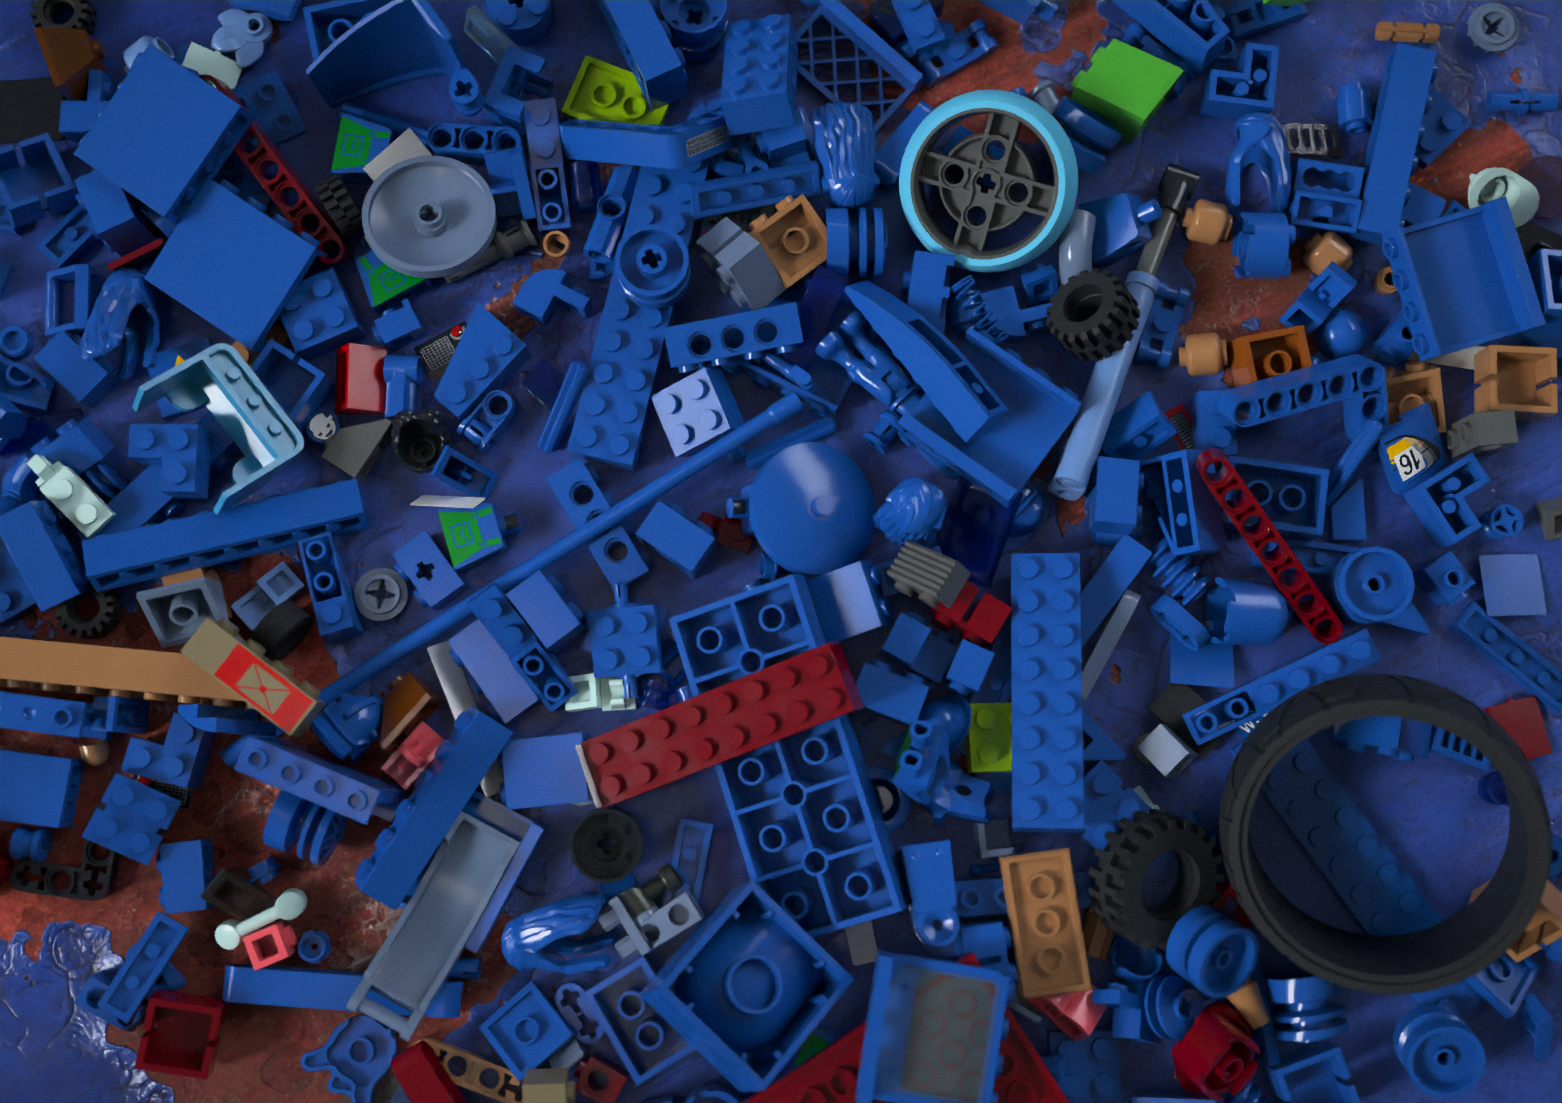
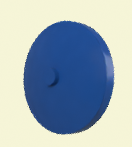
M805 442L780 450L762 465L751 487L749 514L752 528L759 544L774 562L792 573L808 577H818L853 564L863 554L874 530L872 518L873 514H875V503L868 480L859 466L849 456L826 444Z

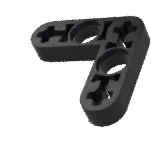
M103 802L98 803L91 811L89 822L96 809L100 806L106 807L107 804ZM86 839L81 866L46 861H22L12 869L10 881L12 886L21 892L87 901L102 900L109 897L114 890L120 853L111 850L107 859L99 860L94 852L97 843ZM92 865H94V866H106V865H107V870H103V871H99V869L92 870ZM30 870L32 874L46 875L44 880L28 882V879L23 878V872ZM62 870L66 871L71 878V883L65 890H60L55 884V877ZM98 877V882L103 883V888L95 892V888L90 887V881L96 880Z

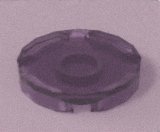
M1549 155L1533 158L1519 169L1517 173L1531 182L1538 191L1540 197L1539 206L1533 218L1539 220L1562 217V159L1558 156Z

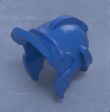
M340 693L338 696L340 701L332 700L309 726L334 755L340 759L350 755L348 759L353 764H357L364 751L371 747L373 740L380 742L383 720L382 709L384 706L377 695L368 697Z

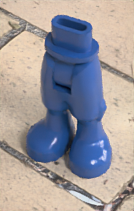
M855 310L843 321L838 332L835 330L830 332L818 344L815 352L821 358L834 360L847 369V374L853 382L861 385L879 401L890 406L892 412L897 410L902 416L905 412L910 414L921 399L915 392L917 387L912 385L907 374L888 354V351L881 345L874 344L865 333L867 319L860 310ZM844 340L859 351L864 360L857 358L848 349Z

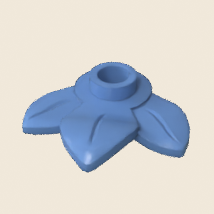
M229 9L218 15L223 27L214 33L211 48L220 52H235L240 69L248 68L260 60L264 54V44L271 39L273 33V25L270 19L262 13L254 12L248 14L241 9ZM260 24L257 30H251L253 26Z

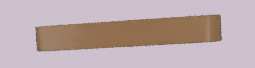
M432 1037L421 1038L412 1044L413 1046L419 1041L424 1040L432 1047L438 1057L442 1055L443 1050L447 1051V1055L441 1063L456 1085L504 1103H523V1099L517 1097L518 1091L516 1089L508 1087L505 1094L500 1092L506 1082L507 1074L512 1076V1079L509 1081L510 1084L519 1086L521 1083L507 1065ZM460 1056L466 1061L467 1070L463 1075L457 1076L450 1072L448 1064L452 1057ZM492 1068L499 1074L497 1086L489 1088L483 1085L480 1077L484 1069Z

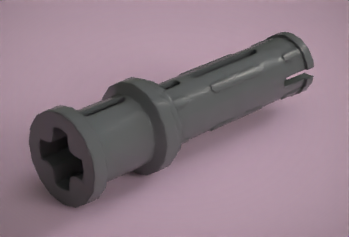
M521 219L519 225L503 233L501 231L496 232L489 247L478 260L457 273L444 276L448 284L451 285L503 257L511 259L514 257L515 252L529 245H538L526 220Z

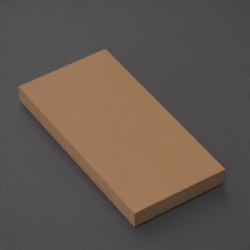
M1070 848L999 857L1020 998L1023 1000L1092 990Z

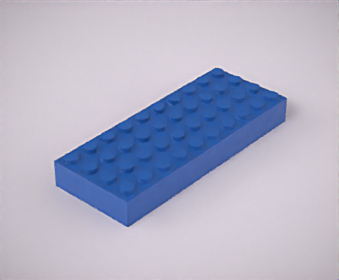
M792 574L669 618L693 697L826 644L804 575ZM849 714L715 766L750 879L811 938L897 913L910 905L906 887Z

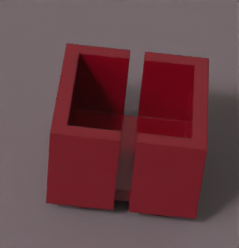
M966 581L950 608L938 604L937 608L930 607L926 615L932 618L930 623L944 632L953 629L961 635L959 641L964 639L985 648L992 644L1012 608L990 594L985 593L981 600L978 599L966 620H963L964 614L980 589Z
M158 989L149 999L143 1030L147 1031L141 1036L134 1069L207 1080L215 1066L220 1037L218 1036L223 1029L228 1002L222 1001L220 998Z

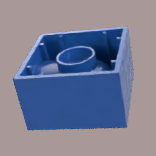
M751 880L729 890L639 995L740 1092L764 1091L853 982L854 978Z

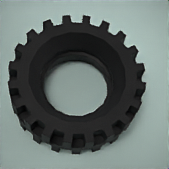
M1150 809L1149 814L1138 810L1133 812V821L1124 817L1117 821L1120 829L1116 833L1107 831L1104 837L1108 840V843L1104 850L1096 848L1094 855L1100 857L1098 866L1090 867L1089 875L1096 878V885L1088 887L1089 895L1098 899V902L1092 905L1095 913L1103 916L1101 922L1106 927L1149 950L1155 951L1157 946L1166 951L1170 933L1181 917L1189 910L1200 905H1210L1212 900L1219 901L1221 893L1215 891L1216 882L1223 881L1224 873L1217 871L1216 865L1223 861L1221 854L1212 851L1217 843L1214 838L1205 835L1206 830L1203 827L1158 809ZM1168 851H1173L1179 860L1176 885L1166 902L1155 910L1147 911L1142 904L1141 897L1143 877L1150 864L1158 856Z

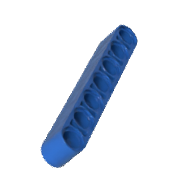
M226 964L222 1001L351 1011L346 1006L362 981L365 972L270 965L255 971L252 964ZM458 979L446 981L424 1017H460L463 981ZM372 990L366 996L398 1015L411 1016L412 1014L411 1011Z

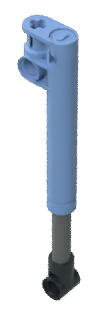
M1171 162L1168 163L1158 187L1161 194L1157 198L1162 210V217L1153 221L1150 229L1152 239L1145 244L1136 271L1128 273L1124 284L1138 303L1137 307L1140 310V317L1136 320L1139 322L1136 330L1132 331L1134 336L1130 342L1126 341L1123 344V349L1119 352L1115 350L1109 358L1105 359L1104 356H1101L1100 360L1096 361L1081 402L1079 413L1067 431L1058 453L1060 459L1056 474L1047 487L1051 494L1059 498L1076 501L1086 491L1093 467L1153 304L1154 296L1160 282L1156 275L1175 222L1182 218L1186 207V200L1189 201L1192 197L1200 173Z

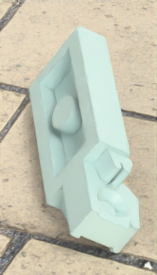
M38 454L27 462V465L40 477L35 483L40 487L42 493L87 538L94 537L116 516V513L70 467L64 466L60 461L52 465L45 456H39Z

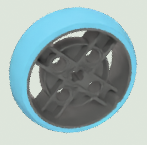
M1003 90L968 92L956 96L934 109L913 133L905 149L900 167V199L910 228L930 252L955 255L954 266L964 270L984 273L1011 270L1040 256L1051 247L1064 231L1074 210L1078 193L1077 161L1071 142L1062 126L1038 103L1025 96ZM989 114L985 132L965 137L953 146L949 153L932 149L940 136L957 122L972 116ZM1022 124L1032 130L1045 146L1053 166L1054 183L1038 179L1035 163L1031 155L1017 141ZM994 140L1001 141L1005 146V154L1001 159H996L990 154L989 147ZM957 164L963 169L964 177L961 182H954L949 177L951 165ZM989 173L992 175L991 181L995 182L996 186L989 188L987 191L985 190V184L980 181L981 177L984 178ZM924 182L939 186L940 196L946 210L959 223L955 238L950 236L932 215L926 200ZM1015 183H1023L1027 187L1028 196L1025 200H1017L1012 195V187ZM974 206H980L985 210L986 220L984 223H976L972 219L971 210ZM1027 212L1044 216L1035 230L1019 242L1002 248L986 249L991 232H998L1013 226Z

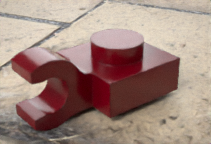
M702 511L699 520L719 534L716 541L717 544L748 554L753 537L743 534L741 519L728 518L726 515L723 520Z

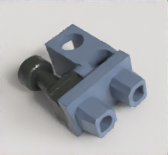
M670 862L659 869L660 877L643 886L635 885L610 900V905L598 915V921L606 932L622 923L628 935L614 944L623 960L633 957L638 953L643 956L702 920L705 916L689 889L658 909L653 899L667 888L671 892H675L684 886L679 874Z

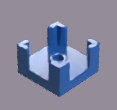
M512 45L508 46L484 98V107L492 126L512 128L518 132L521 139L528 141L526 125L522 122L525 104L520 98L524 90L543 98L549 97L554 86L553 81L539 74L547 66L545 58Z

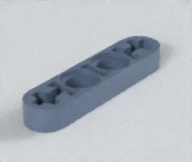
M1128 588L1111 609L1082 663V705L1088 698L1140 600L1141 595Z

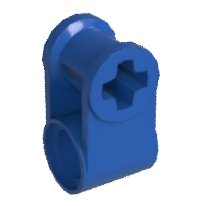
M491 391L474 411L467 415L460 423L456 432L459 436H466L478 447L477 450L480 454H485L497 443L502 433L516 419L518 415L517 403L504 391ZM502 400L507 401L508 408L506 412L501 415H495L493 411L495 404ZM475 429H478L483 434V436L481 437L478 433H476Z

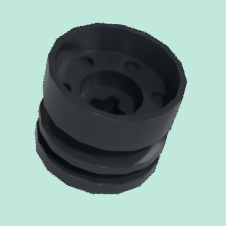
M609 806L592 809L581 817L571 834L569 849L572 861L580 873L592 881L611 883L622 880L634 871L641 859L643 836L640 825L632 814L620 807ZM606 833L610 834L611 839L617 840V844L612 845L611 851H605L604 845H598V841L603 840V836Z

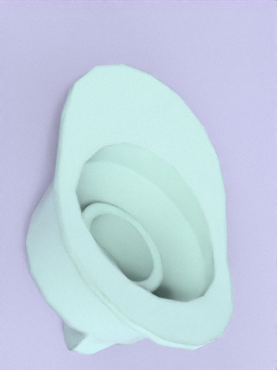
M1503 167L1486 168L1477 174L1471 173L1469 176L1471 180L1468 187V204L1470 209L1506 196L1516 228L1526 224L1536 213L1540 200L1537 189L1531 182L1512 170Z

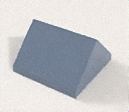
M208 577L137 592L136 598L162 648L187 643L207 617L218 621L222 617L228 620L222 584Z

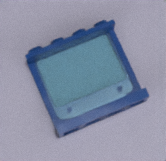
M877 950L855 1090L856 1103H872V1099L893 1103H997L998 1094L993 1091L995 1077H1001L1003 1068V1055H998L1000 1040L1006 1041L1009 1020L1004 1018L1006 1004L1012 1003L1014 995V982H1009L1010 976L1006 971Z

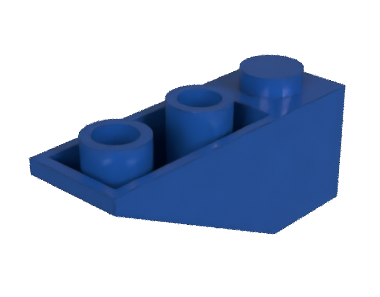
M332 532L299 540L298 544L320 636L331 643L364 634L354 594Z

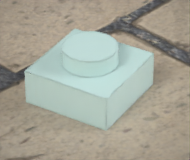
M594 673L569 677L577 688L578 693L565 702V711L576 712L602 708L600 677L594 678Z

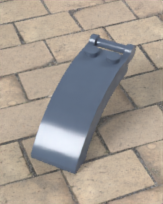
M461 811L443 838L434 858L400 918L366 969L362 981L351 996L346 1008L355 1013L359 1010L400 1032L399 1037L409 1042L463 953L470 935L516 853L520 842ZM372 990L411 1011L412 1014L407 1020L367 998V994Z

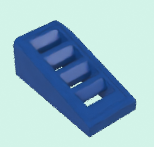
M1432 725L1430 753L1489 772L1491 761L1484 755L1481 761L1477 760L1478 749L1471 746L1469 756L1464 755L1468 742L1461 738L1457 752L1454 751L1453 747L1457 736L1451 732L1449 733L1446 747L1441 746L1445 730Z

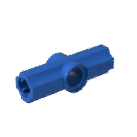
M623 164L615 166L606 192L597 202L598 213L583 249L584 255L591 258L594 262L602 264L611 262L621 234L624 232L639 172L631 166ZM611 212L619 213L616 216H607Z

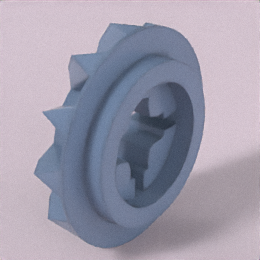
M1487 3L1479 6L1474 10L1466 23L1468 25L1466 36H1471L1474 41L1473 47L1479 46L1483 48L1484 54L1490 51L1498 54L1510 48L1519 34V22L1515 14L1508 7L1498 3ZM1497 22L1500 23L1495 33L1491 35L1485 34L1488 26L1495 25Z
M388 568L372 569L366 572L356 584L354 591L356 606L369 619L375 621L392 620L404 611V606L409 599L407 583L394 570ZM385 585L386 591L395 596L390 597V599H384L380 607L379 599L370 595L369 592L380 591L381 587Z

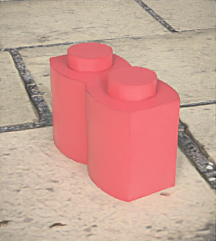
M1091 984L1092 989H1098L1097 987ZM1092 990L1027 999L1036 1010L1052 1019L1062 1032L1076 1041H1081L1091 1035L1107 1008L1091 1003Z

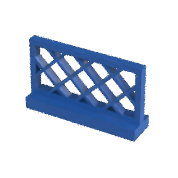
M820 0V6L795 33L797 44H809L810 61H798L797 73L831 103L836 101L842 102L838 99V87L856 86L857 102L852 103H859L865 107L880 106L881 117L873 125L876 136L909 97L921 89L924 85V75L838 0ZM822 17L831 25V36L813 38V26ZM835 29L842 35L835 36ZM809 32V38H804V36ZM850 41L855 46V57H836V42ZM832 43V59L814 60L813 44ZM859 50L866 56L859 57ZM874 62L878 66L879 78L860 79L859 63ZM855 63L856 80L838 81L837 65ZM833 65V81L819 82L815 78L814 66ZM803 67H810L811 74ZM882 70H883L889 77H883V76H882ZM897 83L904 89V92L897 99L884 100L883 84ZM879 84L880 100L861 102L860 85ZM834 87V94L831 93L827 88ZM884 106H890L884 113Z

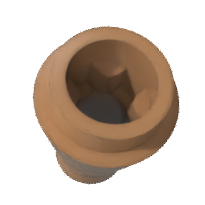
M1251 976L1235 993L1226 996L1249 1023L1252 1030L1271 1021L1257 980L1253 981Z

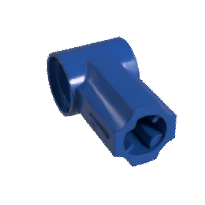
M386 355L383 366L384 381L387 384L385 417L394 420L397 412L404 410L416 412L417 386L422 382L423 364L421 356Z

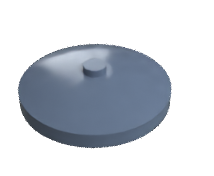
M443 156L414 157L393 165L383 172L371 185L362 207L364 233L375 255L391 269L418 278L448 276L473 264L489 247L497 224L495 201L486 181L468 165Z

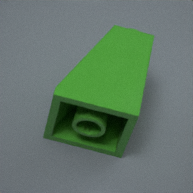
M1114 38L1106 48L1103 45L1098 48L1090 60L1093 63L1087 72L1082 69L1071 84L1074 90L1070 98L1113 124L1123 133L1121 138L1131 145L1168 99L1183 70L1178 66Z

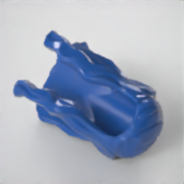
M840 101L832 104L826 103L824 106H820L817 110L813 111L809 121L803 124L809 145V154L813 161L816 160L819 163L823 194L826 200H828L829 207L847 208L849 213L857 212L859 208H865L872 202L875 189L880 184L878 175L874 173L876 139L873 129V116L868 108L859 103H842Z
M1254 112L1241 116L1234 126L1236 148L1230 156L1228 173L1226 175L1225 192L1229 214L1233 215V221L1236 222L1237 206H1240V173L1251 163L1259 167L1268 186L1271 213L1285 214L1290 202L1292 170L1289 150L1286 146L1287 139L1282 126L1275 116L1265 112Z
M134 268L115 270L109 275L95 301L79 345L82 349L81 357L88 362L90 359L106 355L118 347L123 338V332H125L127 338L122 370L118 376L123 380H127L133 375L140 356L139 346L142 332L135 314L138 304H142L149 318L143 367L149 369L155 367L158 356L157 348L160 344V319L156 308L158 288L144 279L146 273Z
M907 476L885 498L886 502L878 508L877 513L873 514L874 527L879 528L881 532L885 533V538L893 544H898L900 547L905 545L906 540H911L927 548H932L936 541L937 529L941 530L945 512L948 508L947 499L943 492L932 483L917 477Z
M597 893L576 895L561 899L530 913H524L507 922L501 936L504 958L509 965L519 971L543 968L571 975L581 971H592L607 967L611 961L609 954L559 962L545 957L541 953L544 950H551L561 955L570 956L579 953H592L602 948L613 946L618 939V932L615 931L595 937L583 938L578 941H570L564 938L565 936L580 934L590 929L599 919L598 914L606 902L605 897Z

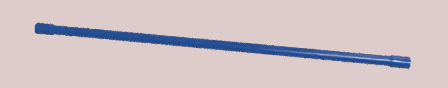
M792 391L770 405L761 414L320 690L321 694L318 696L326 703L324 707L329 705L332 700H337L340 693L350 692L474 614L467 606L468 601L492 583L496 582L504 594H506L539 569L541 571L773 425L780 424L804 409L800 399ZM278 726L276 729V737L284 733V731ZM244 735L220 751L222 759L229 767L236 765L248 736L252 735Z

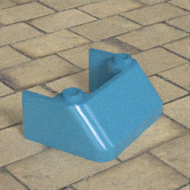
M224 343L212 345L139 386L132 406L137 413L165 396L176 409L184 412H191L206 405L242 451L245 457L235 464L231 473L232 481L235 485L222 492L213 509L216 515L221 514L262 488L300 454L304 446L303 435L238 351Z

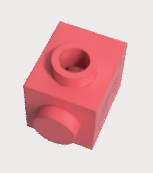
M284 920L256 930L242 938L255 971L285 959L296 952L294 945H297L295 932L291 925H285Z

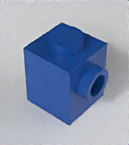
M1402 311L1394 316L1372 344L1378 350L1377 352L1381 358L1396 365L1409 358L1414 352L1412 346L1413 336L1409 323L1404 319Z
M1451 550L1436 555L1413 573L1415 579L1436 606L1450 603L1453 606L1469 595L1466 590L1476 583Z

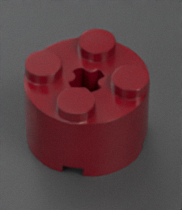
M1203 1012L1196 1017L1193 1027L1184 1038L1174 1045L1172 1056L1176 1059L1178 1069L1210 1099L1220 1101L1224 1100L1220 1095L1230 1092L1234 1096L1249 1083L1258 1067V1063L1254 1060L1255 1051L1260 1054V1049L1251 1038L1226 1017Z

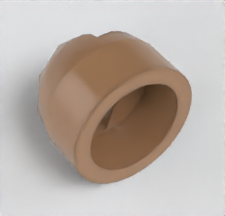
M551 231L545 236L543 247L548 255L561 258L570 251L571 242L565 233ZM553 239L565 245L563 251L551 245Z
M97 740L79 745L80 756L83 762L93 766H99L106 762L109 757L108 741Z

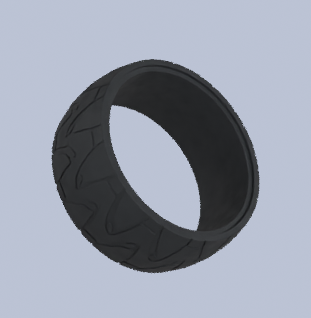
M1364 673L1358 676H1342L1308 687L1276 706L1256 725L1237 752L1228 773L1220 804L1219 838L1230 884L1233 890L1236 891L1235 895L1243 910L1260 933L1283 955H1287L1299 967L1319 978L1356 991L1361 989L1363 992L1390 995L1422 993L1440 989L1441 986L1447 987L1482 971L1490 965V962H1495L1509 950L1511 944L1513 945L1532 920L1539 905L1537 902L1541 900L1547 883L1552 858L1550 815L1541 784L1530 761L1513 737L1509 736L1506 733V729L1492 716L1467 698L1443 686L1438 687L1437 684L1430 681L1388 673ZM1367 717H1399L1429 723L1467 741L1486 756L1500 771L1507 791L1510 810L1508 840L1503 858L1486 888L1474 901L1453 917L1435 926L1401 935L1378 936L1348 932L1320 922L1297 908L1279 892L1261 867L1254 852L1248 829L1253 803L1261 785L1272 768L1290 749L1312 734L1337 723Z

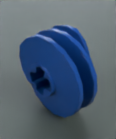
M1157 975L1149 982L1145 993L1144 1005L1145 1014L1151 1029L1157 1036L1165 1040H1182L1193 1027L1196 1017L1203 1013L1201 996L1195 990L1189 989L1186 982L1180 976Z

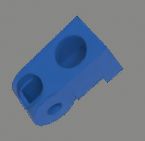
M102 971L91 975L73 1004L122 1030L134 1032L147 1012L148 1002L144 1000L131 1022L126 1023L96 1006L111 984L112 977Z

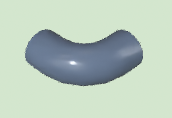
M1073 210L1069 222L1060 235L1059 274L1061 284L1063 285L1068 282V278L1071 276H1079L1081 271L1088 270L1089 273L1092 271V244L1096 218L1088 211Z

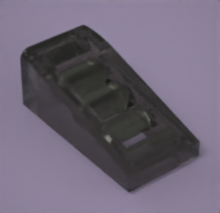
M1281 124L1287 139L1286 146L1289 150L1290 162L1298 158L1313 160L1342 157L1344 155L1339 124ZM1326 134L1332 135L1333 148H1328ZM1314 135H1319L1321 148H1316ZM1303 136H1307L1309 148H1304ZM1291 137H1296L1297 147H1293Z

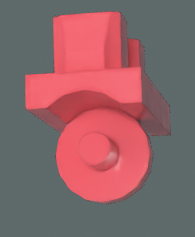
M422 721L385 762L381 769L396 780L402 788L409 790L416 782L420 773L433 763L435 751L444 739Z

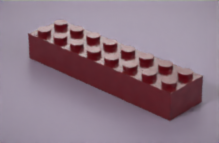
M832 642L608 731L580 744L603 808H606L863 709L864 705L840 643Z

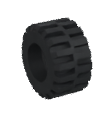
M1094 268L1091 273L1088 270L1081 271L1079 276L1075 277L1073 275L1068 278V282L1065 285L1061 284L1057 289L1059 292L1056 295H1052L1050 299L1052 305L1047 307L1046 314L1049 318L1046 321L1051 333L1072 356L1078 357L1082 361H1087L1089 358L1092 362L1099 361L1101 356H1104L1106 359L1111 357L1112 352L1115 350L1119 352L1124 348L1123 344L1126 341L1130 342L1134 336L1132 331L1136 330L1139 325L1136 319L1140 317V310L1137 307L1136 299L1119 278L1108 270L1102 272L1100 268Z

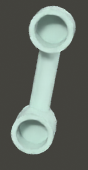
M287 889L278 897L275 906L243 922L235 919L224 921L217 927L215 939L222 948L227 950L235 949L243 941V937L279 918L291 920L298 917L307 906V897L300 889Z

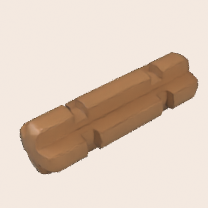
M1379 21L1375 27V39L1380 41H1389V38H1392V41L1419 43V40H1422L1423 43H1436L1440 37V25L1426 23V26H1423V23L1396 22V25H1393L1392 21Z

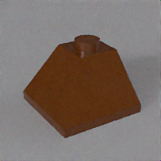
M35 28L34 31L55 88L69 101H87L89 70H103L105 74L107 73V68L103 61L107 54L100 40H94L85 29Z
M408 672L406 675L403 673L398 675L388 687L391 692L385 697L379 744L384 750L396 751L422 721L426 722L445 701L420 677L411 672Z

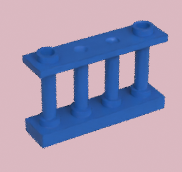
M0 691L1 728L76 738L83 736L111 740L112 732L91 730L94 703Z

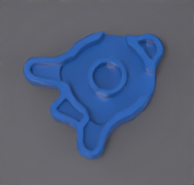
M368 1015L348 1018L337 1026L325 1045L302 1055L300 1060L301 1066L308 1072L329 1070L331 1078L327 1083V1088L331 1093L346 1094L350 1097L351 1103H374L375 1089L380 1080L389 1073L392 1068L391 1060L397 1056L395 1030Z

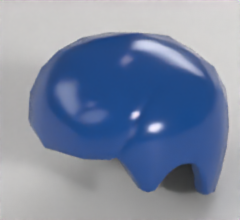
M1337 308L1332 310L1326 319L1314 330V343L1320 353L1331 360L1356 354L1368 341L1369 327L1363 316L1353 309Z
M1118 935L1110 944L1108 962L1114 974L1125 982H1147L1160 973L1164 963V955L1159 954L1156 947L1155 951L1149 950Z

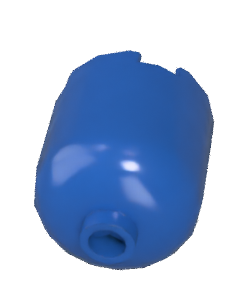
M1216 577L1214 579L1217 585L1215 588L1207 590L1203 615L1204 620H1210L1212 632L1208 633L1211 643L1269 645L1281 637L1286 625L1290 623L1291 608L1287 605L1284 594L1276 585L1267 582Z

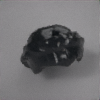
M428 408L419 412L404 410L396 413L393 420L394 427L390 433L394 456L405 468L419 474L431 472L445 445L453 448L451 443L452 437L443 424L440 412L437 409Z

